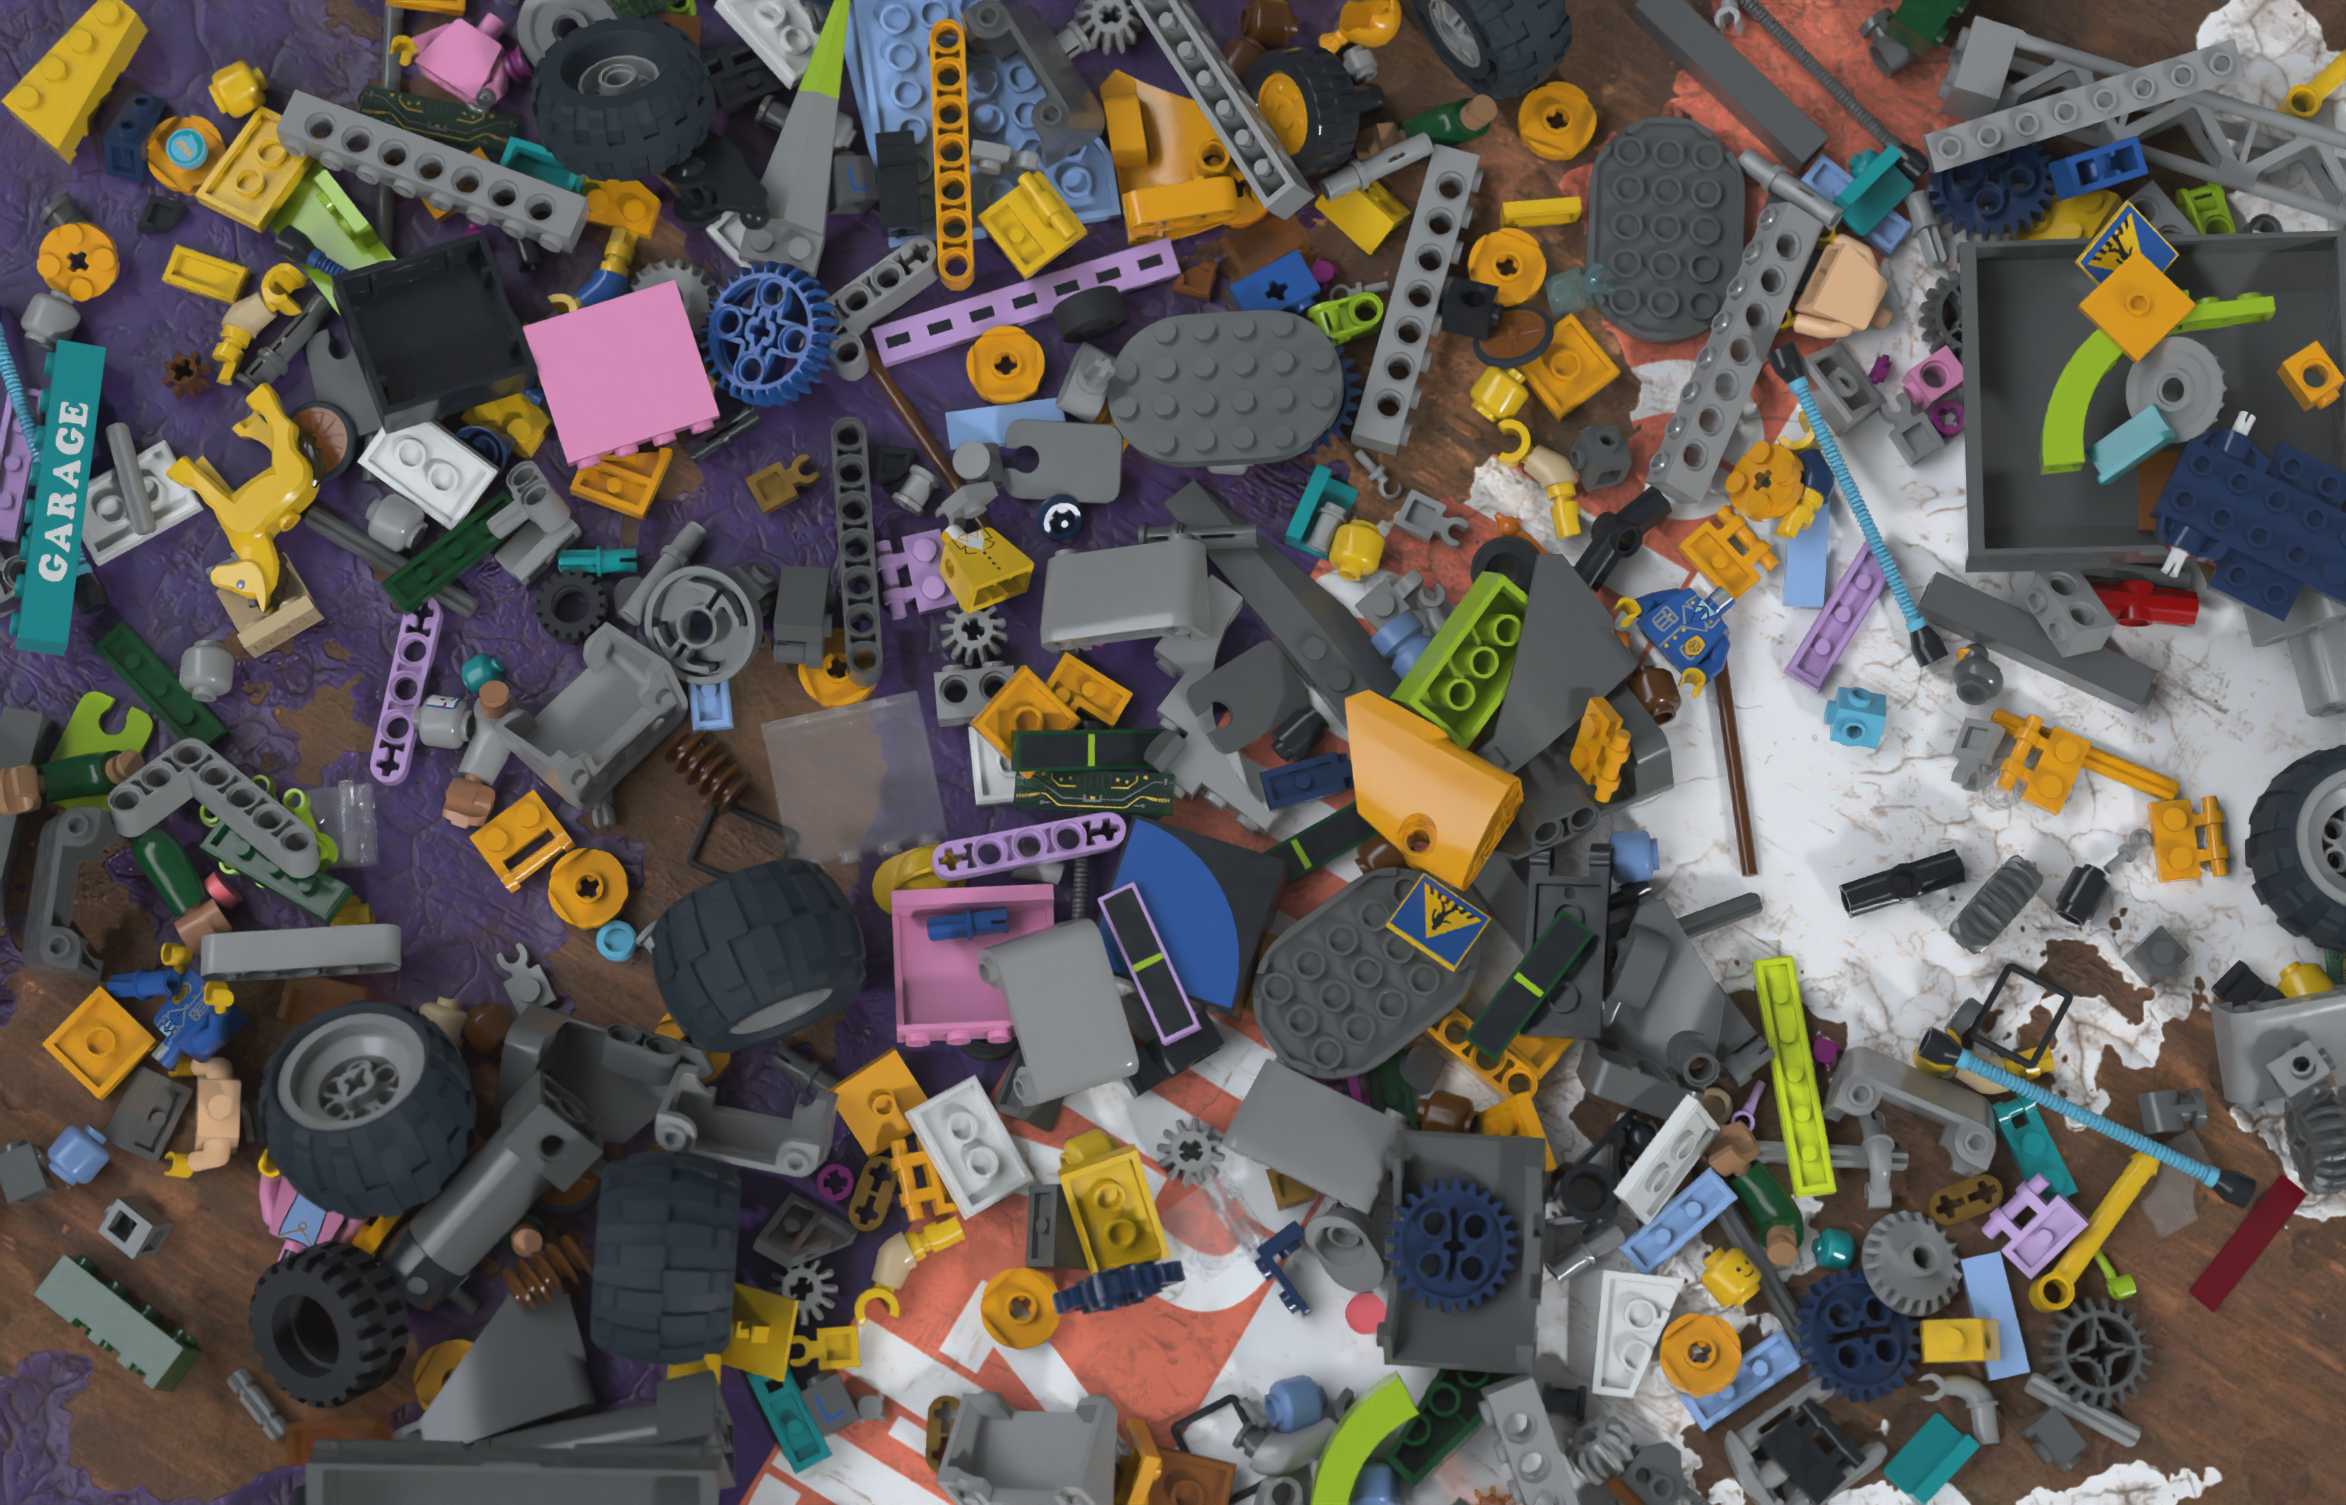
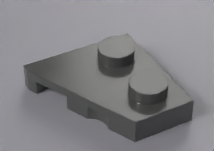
M791 1192L759 1234L752 1249L789 1269L851 1245L859 1229Z

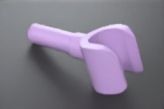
M1757 1080L1742 1110H1737L1731 1115L1730 1124L1735 1123V1119L1739 1115H1746L1749 1118V1130L1752 1131L1754 1129L1755 1119L1752 1115L1767 1085L1766 1083Z

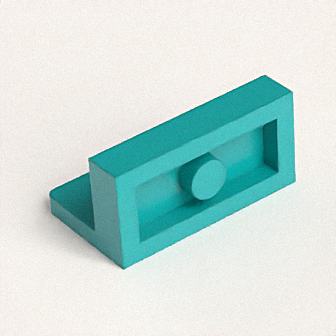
M1892 144L1832 202L1836 206L1843 208L1841 220L1859 238H1864L1914 189V184L1894 165L1902 154Z
M2151 404L2085 452L2100 472V475L2096 477L2100 485L2113 484L2176 440L2178 435L2158 406Z
M1317 464L1286 532L1285 544L1327 561L1329 560V555L1318 553L1306 546V542L1309 540L1320 516L1317 511L1319 507L1323 508L1326 502H1330L1347 511L1345 518L1347 519L1357 498L1358 490L1332 479V470Z
M1936 1413L1890 1460L1882 1472L1915 1505H1926L1980 1445L1970 1435H1961L1942 1415Z

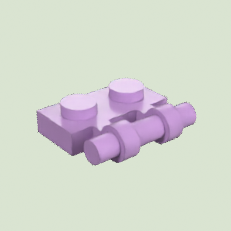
M940 529L901 537L905 552L893 554L890 540L875 543L877 552L876 570L882 574L885 587L882 597L884 605L889 606L892 620L907 617L904 603L912 601L917 603L919 616L958 607L955 596L939 571L944 550ZM908 567L912 586L902 588L897 569Z
M2040 1172L2029 1182L2024 1180L2015 1189L2017 1193L2003 1207L1997 1206L1989 1214L1991 1219L1981 1227L1983 1233L1992 1240L2002 1230L2011 1238L2002 1247L2001 1252L2030 1280L2090 1222L2060 1192L2049 1203L2042 1198L2040 1193L2050 1185V1182ZM2029 1205L2037 1214L2022 1228L2015 1221V1218Z

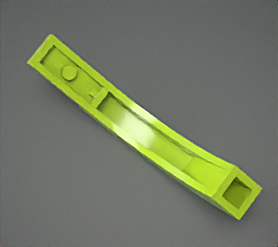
M2189 290L2182 291L2189 297ZM2259 292L2241 294L2236 297L2237 300L2221 302L2219 297L2199 299L2195 302V309L2168 335L2270 322L2276 312L2274 296L2262 297V294ZM2099 329L2092 333L2078 348L2056 383L2045 413L2041 431L2039 450L2040 475L2081 471L2085 463L2083 433L2089 402L2096 388L2108 372L2126 357Z
M1397 1370L1382 1378L1364 1392L1335 1426L1324 1446L1316 1467L1310 1505H1348L1355 1479L1373 1449L1397 1426L1419 1414L1416 1404Z

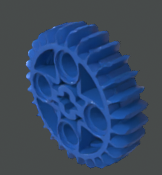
M767 261L766 264L753 262L752 269L740 267V277L727 275L730 286L728 288L721 285L717 286L721 294L718 300L708 299L714 306L712 313H703L702 315L709 320V326L699 330L701 333L708 335V341L699 346L710 351V354L703 359V362L715 365L709 375L720 379L718 386L728 390L730 396L742 399L745 403L752 405L758 404L763 407H771L772 404L785 406L787 400L799 401V392L810 394V381L822 383V379L818 375L819 370H830L831 367L825 362L827 355L837 354L836 351L829 348L830 341L840 339L838 335L831 333V327L840 322L828 316L836 308L835 305L825 302L830 293L819 288L821 282L810 277L807 271L796 268L788 263ZM783 289V297L778 303V294ZM755 293L751 310L742 308L744 302ZM803 305L807 313L808 327L798 324ZM739 318V325L734 331V323ZM805 337V346L800 351V342ZM732 342L741 344L736 362L732 353ZM787 359L796 360L797 364L783 377ZM761 365V374L756 379V370Z

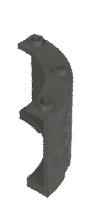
M1398 1129L1395 1146H1388L1386 1154V1170L1393 1171V1221L1399 1222L1401 1218L1394 1210L1395 1206L1406 1209L1410 1206L1405 1198L1406 1193H1411L1417 1198L1421 1197L1419 1192L1420 1184H1426L1431 1191H1434L1435 1179H1442L1448 1189L1451 1179L1458 1178L1460 1179L1461 1190H1463L1467 1182L1472 1181L1476 1183L1475 1195L1483 1189H1489L1491 1194L1488 1203L1495 1200L1503 1202L1497 1214L1512 1216V1219L1504 1225L1505 1230L1517 1232V1236L1507 1240V1245L1517 1248L1518 1253L1506 1256V1260L1512 1263L1515 1268L1514 1270L1502 1269L1500 1274L1508 1282L1506 1285L1495 1282L1492 1284L1496 1297L1492 1298L1484 1293L1480 1294L1482 1307H1476L1470 1300H1467V1311L1464 1313L1458 1311L1455 1302L1452 1304L1450 1313H1443L1441 1311L1440 1301H1438L1433 1310L1426 1309V1296L1417 1303L1411 1301L1410 1297L1414 1288L1401 1291L1398 1289V1286L1404 1277L1390 1276L1385 1322H1378L1376 1345L1377 1347H1383L1384 1364L1534 1375L1539 1332L1537 1308L1538 1305H1541L1546 1206H1543V1190L1546 1185V1138ZM1454 1208L1450 1210L1449 1215L1451 1218V1229L1456 1217V1210ZM1436 1212L1428 1213L1423 1221L1424 1229L1429 1235L1437 1232L1441 1224ZM1476 1215L1469 1216L1464 1223L1466 1235L1471 1238L1480 1231L1481 1224ZM1393 1230V1234L1387 1233L1386 1237L1395 1236V1230ZM1451 1239L1450 1241L1443 1242V1249L1449 1252L1458 1248L1457 1241ZM1385 1243L1386 1255L1394 1251V1245ZM1428 1253L1421 1259L1420 1269L1425 1276L1433 1274L1437 1268V1259L1432 1253ZM1472 1256L1464 1259L1461 1264V1273L1466 1279H1470L1477 1272V1262ZM1391 1261L1390 1270L1397 1266L1396 1261ZM1450 1262L1448 1265L1447 1273L1445 1274V1281L1447 1283L1451 1281L1452 1276L1450 1272Z

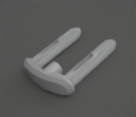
M1821 1376L1807 1382L1738 1432L1727 1431L1724 1440L1726 1455L1739 1483L1755 1505H1812V1503H1807L1806 1497L1800 1491L1785 1502L1778 1498L1773 1489L1788 1478L1772 1460L1757 1468L1751 1453L1759 1448L1758 1444L1783 1420L1763 1434H1759V1427L1789 1407L1791 1414L1788 1416L1796 1422L1804 1416L1797 1407L1806 1398L1810 1397L1817 1405H1820L1833 1396L1835 1386L1826 1391L1820 1390L1823 1380ZM1882 1442L1867 1443L1859 1448L1867 1459L1857 1469H1854L1846 1459L1838 1463L1836 1466L1847 1479L1820 1505L1826 1504L1881 1465L1887 1454L1886 1446Z

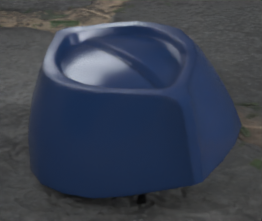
M472 424L462 428L455 434L500 468L495 478L503 472L510 458L513 446L517 442L514 437L505 432L482 424Z

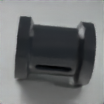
M1544 1382L1542 1403L1548 1419L1550 1416L1574 1417L1576 1422H1583L1586 1409V1386L1579 1385L1577 1389L1553 1387L1550 1382Z

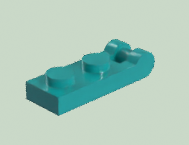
M2016 1093L2014 1094L2015 1099L2006 1103L1999 1101L1992 1104L1995 1124L2023 1180L2029 1182L2038 1172L2043 1174L2049 1180L2050 1185L2040 1195L2048 1203L2059 1192L2065 1197L2078 1192L2037 1111L2035 1101ZM2022 1114L2027 1125L2015 1129L2011 1118Z
M789 1363L787 1364L785 1381L782 1382L784 1387L773 1393H770L766 1385L767 1382L773 1379L745 1371L794 1474H798L833 1456L800 1393L802 1391Z

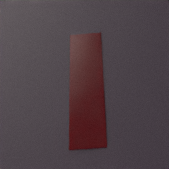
M2281 1174L2188 1292L2214 1313L2308 1194Z

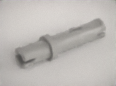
M1422 132L1362 161L1355 159L1348 163L1347 168L1320 180L1321 192L1329 202L1358 188L1363 191L1370 187L1371 182L1433 153V145L1428 135ZM1399 155L1398 159L1390 163L1388 162V159Z
M1748 148L1740 156L1738 163L1741 171L1761 183L1762 189L1767 193L1772 194L1774 192L1786 201L1793 203L1824 223L1828 230L1835 228L1841 220L1843 208L1836 206L1812 188L1788 174L1787 168L1782 164L1774 165L1756 153L1752 148Z
M688 521L673 542L662 548L660 559L618 613L625 621L631 625L639 626L645 617L648 599L657 584L668 574L690 565V557L708 536L703 527L696 522Z

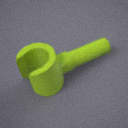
M2099 1248L2093 1257L2107 1279L2106 1285L2110 1297L2115 1300L2132 1297L2136 1293V1286L2132 1276L2126 1274L2117 1277L2115 1270Z

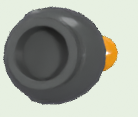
M1973 643L1957 650L1956 655L1959 662L1954 668L1953 679L1957 686L1956 692L1958 697L1970 705H1981L1987 699L1995 697L2003 688L2004 678L2000 671L2001 669L1989 661L1987 649L1981 644Z

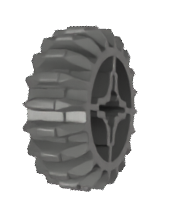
M1955 269L1948 275V280L1943 277L1938 278L1935 283L1936 289L1929 288L1926 292L1925 297L1928 301L1922 302L1919 307V311L1924 316L1918 320V326L1927 329L1921 336L1922 341L1934 342L1929 349L1930 354H1934L1947 345L1963 367L1962 343L1958 341L1962 339L1960 273ZM1944 302L1951 308L1949 313L1954 319V324L1948 331L1942 319Z
M2019 855L2011 856L1959 912L1950 924L1949 934L1956 939L1955 942L1963 949H1967L1973 955L1981 953L1999 936L2039 890L2043 883V875L2037 871V867L2029 860L2026 861Z
M2332 1090L2323 1100L2317 1103H2310L2308 1101L2295 1111L2285 1100V1112L2283 1114L2285 1127L2283 1129L2286 1132V1144L2290 1151L2289 1157L2292 1158L2294 1170L2298 1173L2299 1181L2313 1195H2330L2345 1190L2346 1115L2345 1108L2341 1106L2340 1098Z
M2091 1297L2082 1299V1309L2076 1302H2071L2067 1306L2070 1317L2062 1311H2057L2054 1317L2061 1327L2053 1324L2046 1325L2045 1331L2054 1336V1340H2042L2040 1344L2044 1349H2052V1355L2041 1358L2042 1364L2053 1363L2055 1370L2049 1371L2046 1377L2049 1380L2058 1377L2062 1379L2057 1388L2059 1393H2064L2071 1387L2073 1394L2070 1401L2072 1403H2078L2084 1395L2087 1408H2094L2097 1398L2104 1409L2111 1408L2112 1397L2118 1404L2126 1403L2127 1396L2124 1389L2132 1395L2138 1394L2140 1389L2133 1379L2142 1382L2147 1381L2149 1375L2140 1370V1366H2151L2154 1362L2152 1358L2142 1356V1350L2152 1349L2153 1344L2149 1341L2141 1343L2139 1336L2144 1335L2148 1331L2146 1326L2133 1328L2132 1324L2137 1320L2138 1315L2132 1312L2123 1318L2124 1304L2120 1302L2116 1303L2109 1311V1299L2105 1297L2099 1299L2096 1307ZM2098 1320L2113 1326L2120 1333L2124 1342L2114 1343L2105 1336L2103 1327H2099ZM2084 1321L2086 1330L2082 1331L2083 1341L2077 1349L2066 1351L2071 1332L2078 1324ZM2095 1347H2102L2103 1350L2114 1349L2113 1353H2107L2099 1357L2098 1363H2096L2097 1358L2091 1359L2090 1356H2079L2080 1353L2089 1352L2090 1349ZM2127 1355L2126 1365L2122 1374L2109 1385L2108 1376L2112 1375L2111 1365L2113 1360L2119 1356ZM2069 1363L2083 1364L2088 1369L2090 1378H2095L2096 1387L2079 1379L2072 1371Z

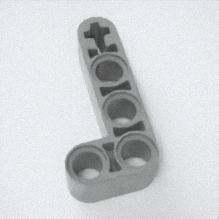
M917 237L909 240L826 299L825 302L836 306L835 310L828 316L840 322L831 331V333L838 335L840 339L830 341L829 346L837 354L827 355L826 360L841 378L854 381L862 378L868 372L869 358L858 336L939 278L938 253L934 243L929 239ZM890 279L899 280L898 283L891 288L882 287V285ZM857 302L867 303L861 310H850ZM847 353H858L857 357L850 362L841 361L842 357Z

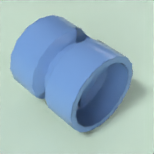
M1407 609L1389 621L1370 640L1383 658H1392L1394 660L1391 668L1401 680L1404 679L1433 639L1432 635L1424 636L1422 634L1424 625L1411 609Z

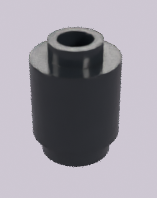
M1308 704L1304 709L1298 708L1271 733L1274 742L1270 746L1284 762L1287 763L1290 759L1294 762H1299L1325 738L1324 733L1330 726L1324 717Z
M2084 864L2083 868L2075 866L2056 899L2058 903L2055 909L2056 914L2078 926H2084L2087 919L2092 920L2110 887V884L2105 880L2106 873L2090 864Z

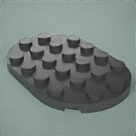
M1673 116L1651 117L1639 120L1623 128V131L1613 137L1601 149L1593 165L1588 186L1585 276L1591 298L1604 318L1619 331L1637 340L1654 344L1682 343L1697 338L1711 330V323L1717 313L1721 311L1726 300L1727 287L1731 280L1736 277L1743 261L1745 184L1741 167L1732 150L1729 151L1714 136L1715 133L1712 130L1685 118Z
M1279 310L1200 313L1164 318L1139 331L1118 354L1113 364L1116 371L1108 381L1107 390L1109 410L1123 439L1140 452L1141 456L1150 461L1171 467L1265 464L1287 460L1305 452L1312 447L1311 443L1320 437L1327 428L1330 429L1342 405L1344 376L1340 360L1331 341L1317 326L1303 317Z
M1397 867L1378 869L1350 882L1280 935L1268 948L1258 966L1252 995L1253 1011L1258 1029L1275 1055L1290 1067L1313 1077L1323 1079L1351 1078L1375 1069L1451 1012L1464 998L1474 981L1479 962L1480 938H1477L1455 971L1452 972L1385 925L1423 873L1461 897L1456 890L1440 878L1424 871L1420 872Z

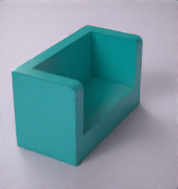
M512 136L509 138L499 164L579 195L586 178L585 174L578 176L566 170L564 165L557 162L552 153H548L543 146Z

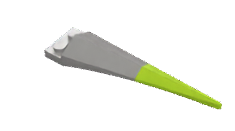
M834 0L761 181L769 197L767 207L770 211V221L766 227L758 231L745 228L738 254L740 261L748 263L760 262L766 264L767 261L788 263L796 268L807 271L810 277H816L826 236L832 159L850 0Z

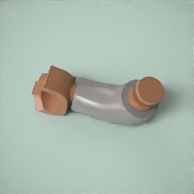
M488 681L480 687V697L475 701L473 708L475 718L473 733L457 771V774L462 778L455 776L445 793L446 801L442 817L451 820L452 825L465 829L470 825L483 827L488 822L495 801V791L489 786H492L511 752L499 740L493 729L507 713L518 709L516 700L509 694L506 684L501 681Z

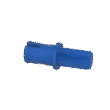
M1005 907L970 912L969 908L964 909V913L930 917L927 919L926 924L929 940L941 941L967 937L968 941H972L973 936L1002 932L1008 933V922L991 923L993 920L1008 919Z
M140 968L133 973L113 974L111 982H107V990H111L113 997H136L139 1000H148L152 996L177 995L181 989L182 981L176 970L152 972L148 968Z

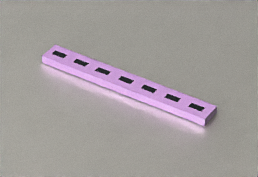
M1167 237L872 328V333L883 366L890 367L980 339L984 332L997 326L1019 327L1053 316V308L1059 302L1086 289L1111 285L1118 289L1120 295L1178 278L1181 272L1170 239Z

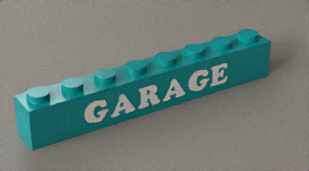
M58 339L55 352H47L44 375L51 376L49 389L42 388L39 403V412H45L46 417L44 426L37 425L34 448L41 449L40 462H32L29 485L36 486L34 500L27 499L24 522L31 523L29 537L22 536L19 560L26 561L25 574L17 573L14 597L21 598L19 612L12 611L9 626V635L16 636L14 649L64 656L68 645L106 347Z

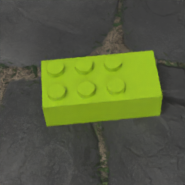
M1482 571L1390 696V699L1404 709L1436 725L1450 737L1453 743L1467 750L1505 697L1529 596L1503 574Z

